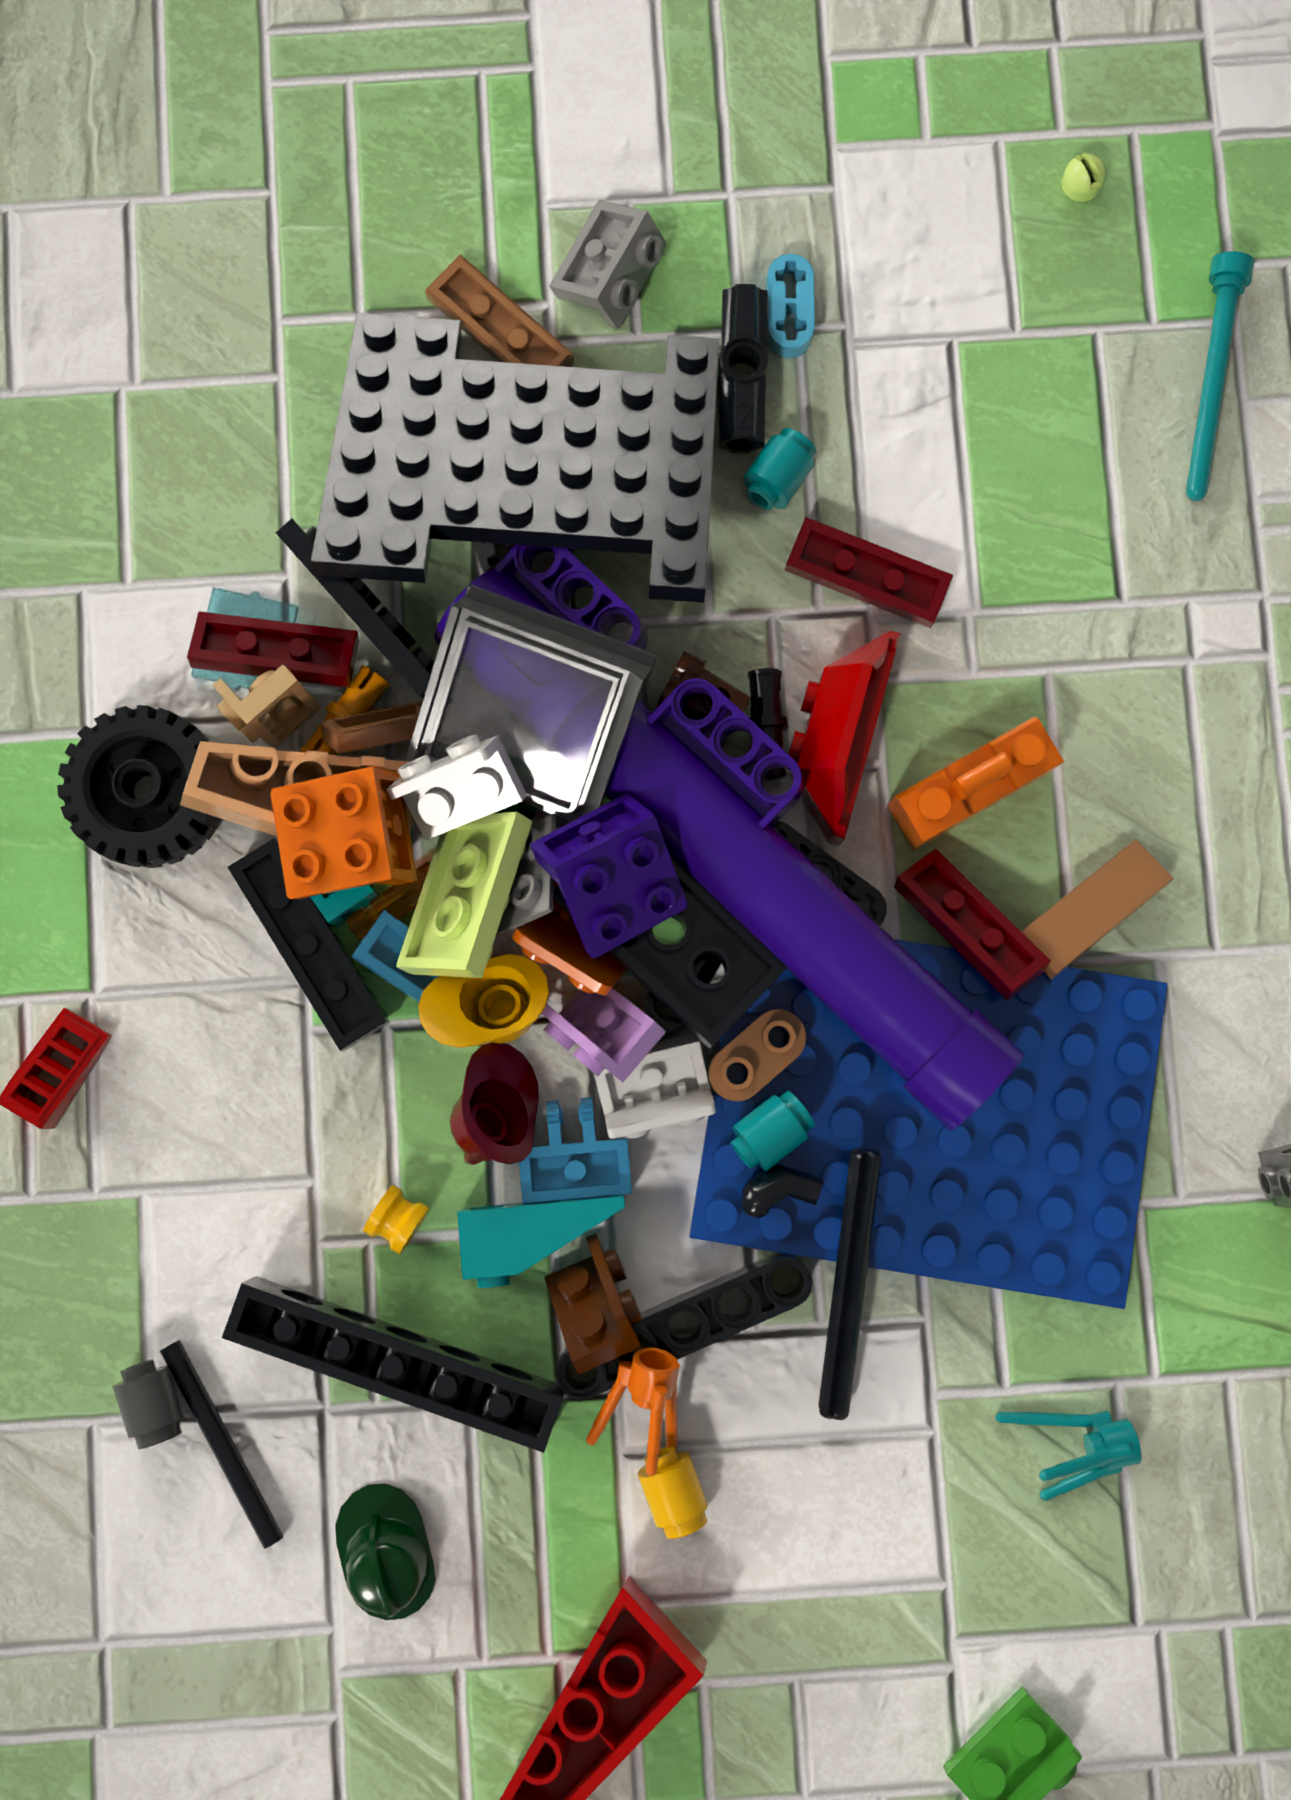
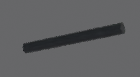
M179 1339L160 1350V1353L260 1543L266 1549L281 1540L284 1535Z

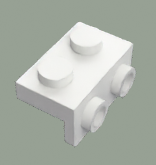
M694 1033L658 1041L623 1083L607 1069H604L599 1076L594 1074L608 1135L611 1139L619 1137L628 1139L638 1138L646 1135L652 1129L672 1124L681 1126L692 1125L701 1121L705 1116L716 1113L700 1041Z

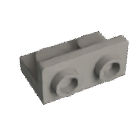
M598 200L549 287L558 299L597 309L609 326L620 328L627 314L634 307L637 297L652 270L659 263L666 247V241L648 211Z

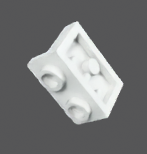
M476 734L466 737L446 748L449 756L431 763L428 755H425L401 766L397 770L400 777L387 789L391 800L403 796L424 840L519 803L527 795L499 736L496 735L480 742Z

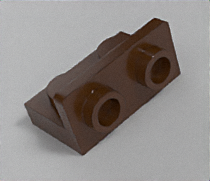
M596 1233L586 1237L592 1254L591 1257L544 1277L571 1362L578 1375L641 1347L634 1328L635 1324L643 1321L631 1290L627 1289L621 1292L618 1282L627 1279L626 1273L615 1248L605 1251Z

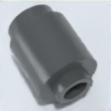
M150 1359L121 1370L120 1373L123 1381L112 1387L128 1438H135L138 1449L157 1445L181 1434L182 1430L179 1420L184 1416L168 1366L156 1368L154 1360Z

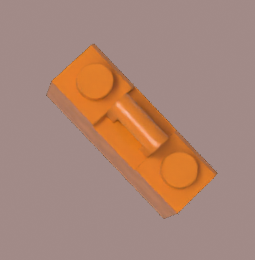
M1033 717L897 794L886 806L914 851L1048 775L1064 763V760L1040 720Z

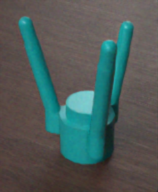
M1108 1411L1090 1415L998 1412L995 1416L996 1421L999 1423L1092 1428L1091 1433L1084 1434V1447L1087 1455L1040 1471L1039 1477L1042 1481H1049L1077 1473L1043 1489L1040 1492V1498L1043 1501H1048L1061 1494L1068 1493L1101 1477L1121 1473L1123 1467L1141 1463V1447L1133 1425L1128 1419L1113 1422Z

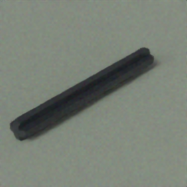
M864 1147L853 1148L850 1152L818 1404L822 1417L835 1420H844L849 1416L882 1162L879 1151Z

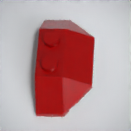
M889 631L825 666L819 682L809 680L800 711L809 713L805 733L794 732L788 755L795 760L803 775L804 789L801 796L828 843L840 846L846 838L901 633Z

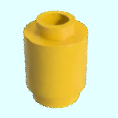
M673 1446L661 1448L658 1456L657 1473L654 1476H649L646 1473V1456L644 1458L645 1466L638 1471L637 1476L655 1525L658 1528H663L665 1536L669 1539L684 1537L701 1529L707 1523L704 1511L707 1509L708 1504L690 1454L688 1452H676Z

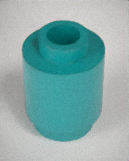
M784 428L779 435L771 436L743 476V482L747 487L746 494L749 499L757 506L766 510H771L773 507L778 509L786 508L814 467L813 458L817 453L814 444L805 435L790 428Z
M787 1091L780 1097L772 1095L732 1126L737 1137L730 1144L749 1169L758 1164L764 1171H768L808 1139L807 1132L816 1125L798 1098L792 1092Z

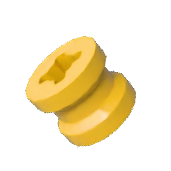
M393 1184L371 1213L363 1228V1232L370 1237L381 1236L389 1241L390 1249L401 1255L420 1228L430 1207L422 1202L411 1203L404 1198L403 1190Z

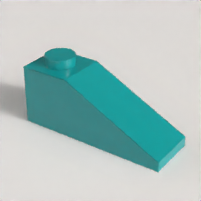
M625 1194L462 1208L457 1212L462 1280L477 1279V1288L509 1285L510 1275H519L625 1208Z

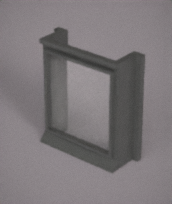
M470 584L467 587L465 597L451 606L405 761L410 762L428 755L432 763L449 756L446 748L466 737L476 734L479 741L482 742L498 735L527 794L521 802L548 813H553L569 821H574L604 805L602 801L642 687L651 676L658 655Z

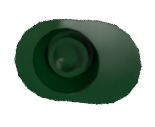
M385 1483L367 1485L352 1493L340 1508L335 1524L336 1545L348 1590L356 1605L370 1616L384 1620L404 1619L419 1611L431 1596L436 1580L434 1561L421 1514L414 1500L402 1489Z

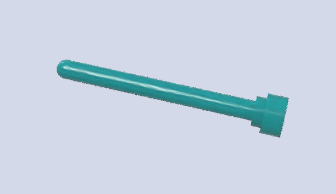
M1238 251L1218 253L1213 256L1211 261L1209 283L1213 285L1212 291L1217 297L1186 485V495L1192 501L1202 500L1208 491L1238 296L1242 295L1245 292V287L1249 286L1252 282L1255 260L1251 255Z

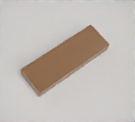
M460 254L425 290L426 297L449 319L460 320L461 329L498 362L570 367L574 363L573 353Z
M1135 839L1021 932L1051 960L1045 974L1052 980L1164 889L1174 878Z

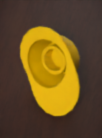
M513 954L490 958L482 978L439 976L422 993L418 1004L420 1023L430 1037L443 1045L457 1048L477 1046L487 1042L501 1044L514 1041L524 1035L544 1011L549 996L547 976L536 962L525 956Z

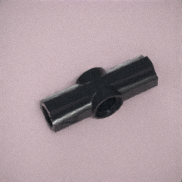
M736 284L734 287L723 289L719 448L727 449L731 453H750L757 449H763L765 445L767 290H762L755 284ZM737 363H746L752 366L755 372L746 376L738 375L731 367Z

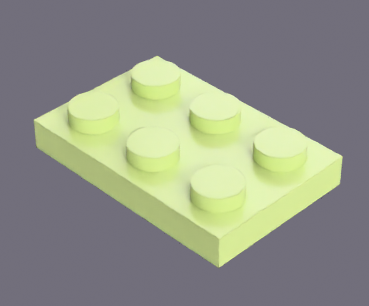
M518 812L492 813L440 834L396 964L397 968L412 975L483 977L486 964L492 955L493 943L503 912L509 903V893L519 862L526 850V841L533 822L532 820Z

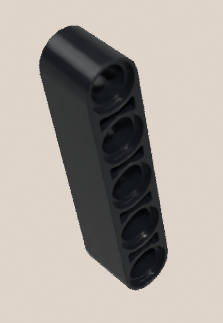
M775 1253L640 1312L643 1321L635 1324L634 1328L637 1334L645 1337L649 1343V1348L665 1350L674 1355L678 1360L798 1307L807 1300L812 1291L813 1280L811 1272L802 1260L795 1255ZM780 1266H794L798 1269L800 1275L799 1284L796 1289L786 1294L774 1291L770 1283L774 1271ZM740 1288L748 1292L750 1297L749 1306L741 1315H727L720 1309V1298L727 1290ZM678 1311H691L699 1318V1328L691 1337L680 1338L669 1330V1320ZM565 1347L557 1365V1382L562 1391L571 1398L580 1400L592 1398L612 1388L617 1379L620 1361L632 1362L633 1360L620 1356L597 1366L598 1373L595 1378L582 1383L575 1381L568 1374L567 1364L571 1359L568 1349Z

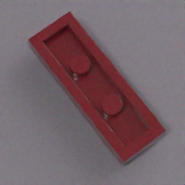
M808 517L804 519L784 570L929 628L935 623L953 574Z
M198 611L187 659L191 668L260 676L270 670L276 671L284 664L300 682L350 688L360 641L356 630Z
M936 848L897 876L894 888L1007 1001L1046 971L1051 960Z

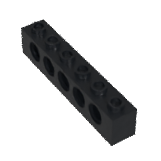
M258 1276L241 1283L221 1337L543 1453L545 1452L564 1396V1392L557 1382Z

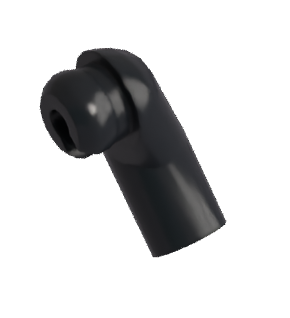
M774 1165L768 1171H762L746 1182L742 1189L741 1208L747 1215L761 1218L769 1213V1207L777 1204L787 1196L816 1205L822 1189L823 1178L782 1165Z

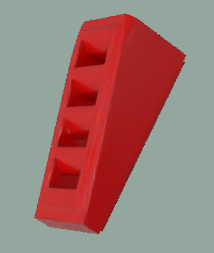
M63 1008L0 1095V1105L40 1129H55L112 1035L70 1009ZM67 1030L89 1042L84 1051L62 1039ZM55 1049L76 1061L71 1069L50 1057ZM42 1069L62 1080L57 1088L38 1077ZM30 1089L48 1099L43 1107L25 1097Z

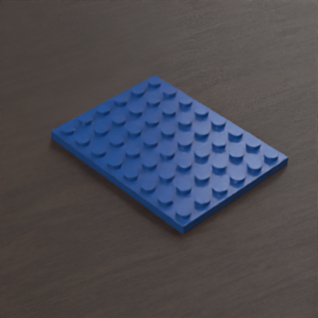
M894 939L971 1012L975 1009L979 1010L1024 1053L1023 1059L1007 1079L972 1115L952 1131H949L902 1086L905 1082L904 1079L788 969L720 1038L718 1052L759 1016L776 1009L786 1010L797 1016L806 1032V1043L802 1053L751 1098L743 1101H730L719 1096L712 1088L711 1093L716 1113L709 1115L707 1118L689 1238L837 1262L850 1152L853 1148L864 1147L879 1151L882 1158L868 1267L1125 1309L1167 983L1067 967L1052 980L1043 972L1007 1001L956 949ZM776 1026L769 1031L768 1039L774 1047L782 1048L787 1044L789 1036L784 1028ZM735 1062L729 1065L726 1075L731 1083L741 1084L747 1078V1070L743 1064ZM790 1091L807 1109L816 1126L807 1132L808 1139L775 1165H782L823 1178L822 1189L816 1205L787 1196L777 1204L769 1207V1213L766 1216L754 1218L747 1215L741 1208L742 1189L750 1178L764 1170L758 1164L749 1169L734 1151L730 1142L737 1136L732 1126L772 1095L780 1097L785 1092Z

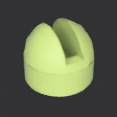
M1083 153L1074 157L1067 164L1061 177V187L1066 196L1078 202H1086L1096 197L1105 181L1106 169L1104 162L1097 155L1091 153ZM1088 171L1090 172L1095 182L1091 183Z

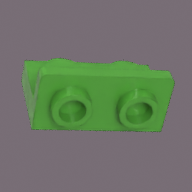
M1022 1686L958 1750L943 1768L947 1776L969 1800H1042L1052 1789L1059 1790L1070 1782L1076 1773L1077 1764L1082 1759V1755L1069 1735Z

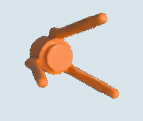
M647 1347L636 1351L632 1362L620 1361L617 1379L593 1422V1426L586 1437V1442L589 1445L596 1444L626 1387H628L629 1392L632 1394V1401L641 1408L651 1410L646 1473L649 1476H654L657 1473L658 1456L660 1453L664 1407L666 1447L673 1446L677 1452V1378L680 1368L677 1358L665 1350Z

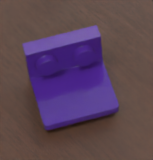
M628 793L530 843L537 863L558 883L584 948L591 958H597L687 908L686 898L655 815Z

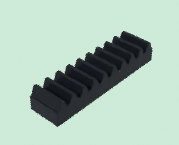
M273 838L227 867L340 1051H346L390 1023L386 1012L380 1007L376 996L367 986L365 978L357 970L352 957L346 952L341 939L335 934L332 925L326 921L311 897L301 899H289L287 897L277 840Z

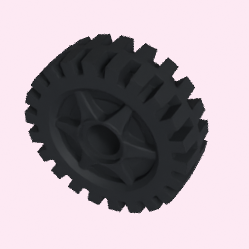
M137 705L136 709H131L124 706L116 708L115 715L110 716L103 713L94 718L97 725L93 728L85 725L77 733L82 739L77 745L70 743L66 749L65 754L70 759L68 764H60L58 775L64 778L63 785H57L58 797L65 803V806L60 807L64 818L71 822L72 826L70 829L79 839L85 842L86 846L105 858L124 865L139 868L140 866L157 868L162 867L164 863L175 864L183 860L182 856L187 853L193 855L202 848L199 843L204 838L209 840L216 830L212 827L215 821H221V818L180 806L182 794L200 741L210 742L193 724L181 716L162 708L157 710L148 705ZM152 775L154 779L152 792L147 797L136 800L134 787L137 781L144 776Z

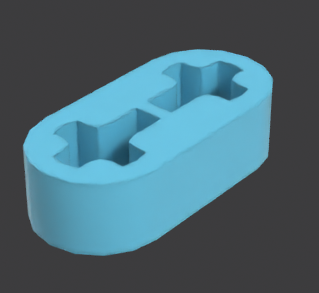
M790 253L781 255L772 262L768 270L766 282L768 293L767 343L773 353L788 359L799 357L807 351L811 345L815 326L813 268L808 260L802 256ZM785 273L794 274V280L797 282L794 298H786V285L782 281ZM786 314H794V328L796 331H799L796 340H786V334L782 331Z

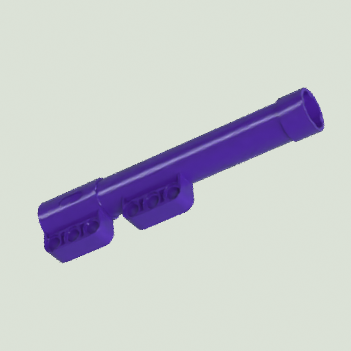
M515 545L493 569L486 571L470 583L607 636L611 628L616 624L622 622L630 623L633 626V633L626 643L644 650L647 647L648 636L646 628L635 612L566 548ZM546 551L554 553L555 558L551 568L542 573L532 572V562L537 555ZM467 587L455 598L439 621L434 635L438 645H440L451 606L465 597ZM581 587L593 589V599L589 605L582 609L570 608V597L574 591ZM471 628L460 666L550 752L558 751L582 774L613 682ZM693 678L685 680L678 685L653 713L638 700L605 797L612 801L628 793L652 812L656 817L669 855L768 948L803 985L904 1079L905 1082L902 1086L949 1131L957 1128L1007 1079L1023 1059L1024 1053L979 1010L975 1009L971 1012L774 827L801 797L804 789L802 772L795 760L722 692L705 679ZM702 694L712 698V710L705 718L692 720L686 717L685 706L693 696ZM745 731L752 735L753 738L750 751L738 758L725 754L724 743L727 737L733 732ZM775 768H786L794 777L790 790L782 795H771L764 790V778L769 771Z

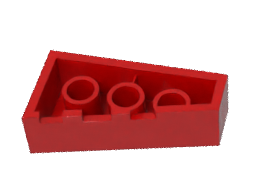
M630 1576L626 1579L499 1800H586L704 1676L707 1660Z

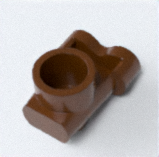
M684 651L656 707L678 685L685 680L693 678L705 679L713 684L743 713L751 697L705 669L707 661ZM702 694L693 696L685 706V714L699 720L705 718L712 710L709 696Z

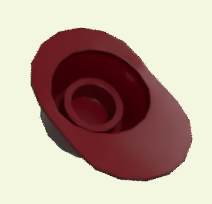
M491 1042L481 1045L471 1055L467 1065L462 1095L453 1106L449 1120L451 1133L457 1145L464 1151V1161L467 1164L475 1165L482 1161H496L511 1165L522 1162L532 1151L539 1100L538 1081L532 1065L523 1053L510 1044Z

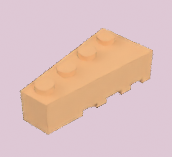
M200 741L182 794L180 806L277 836L270 795L273 788L371 766L398 772L397 770L408 762L385 760V757L364 755L362 757L328 755V752L282 751L276 750L273 747ZM405 802L409 832H411L414 818Z

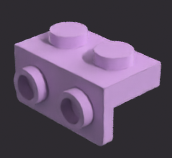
M613 988L605 996L579 990L560 1013L556 1012L548 1004H546L544 1011L541 1013L550 1021L543 1029L568 1051L575 1043L580 1046L573 1056L595 1075L599 1076L604 1069H607L622 1083L666 1033L652 1018Z

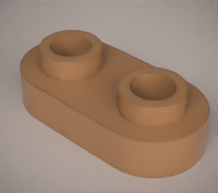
M780 1009L771 1010L759 1016L713 1057L708 1070L709 1081L713 1090L722 1098L730 1101L747 1100L759 1092L802 1053L806 1043V1032L800 1019L793 1013ZM773 1027H782L788 1033V1042L782 1048L774 1047L769 1042L768 1034ZM732 1063H741L747 1070V1078L741 1084H733L727 1078L726 1071Z

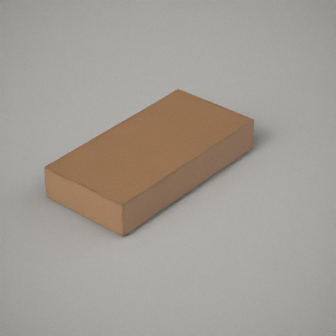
M418 701L323 720V723H320L323 742L341 754L412 739L422 702ZM441 723V727H440L439 733H442V732H443V731H442V723Z

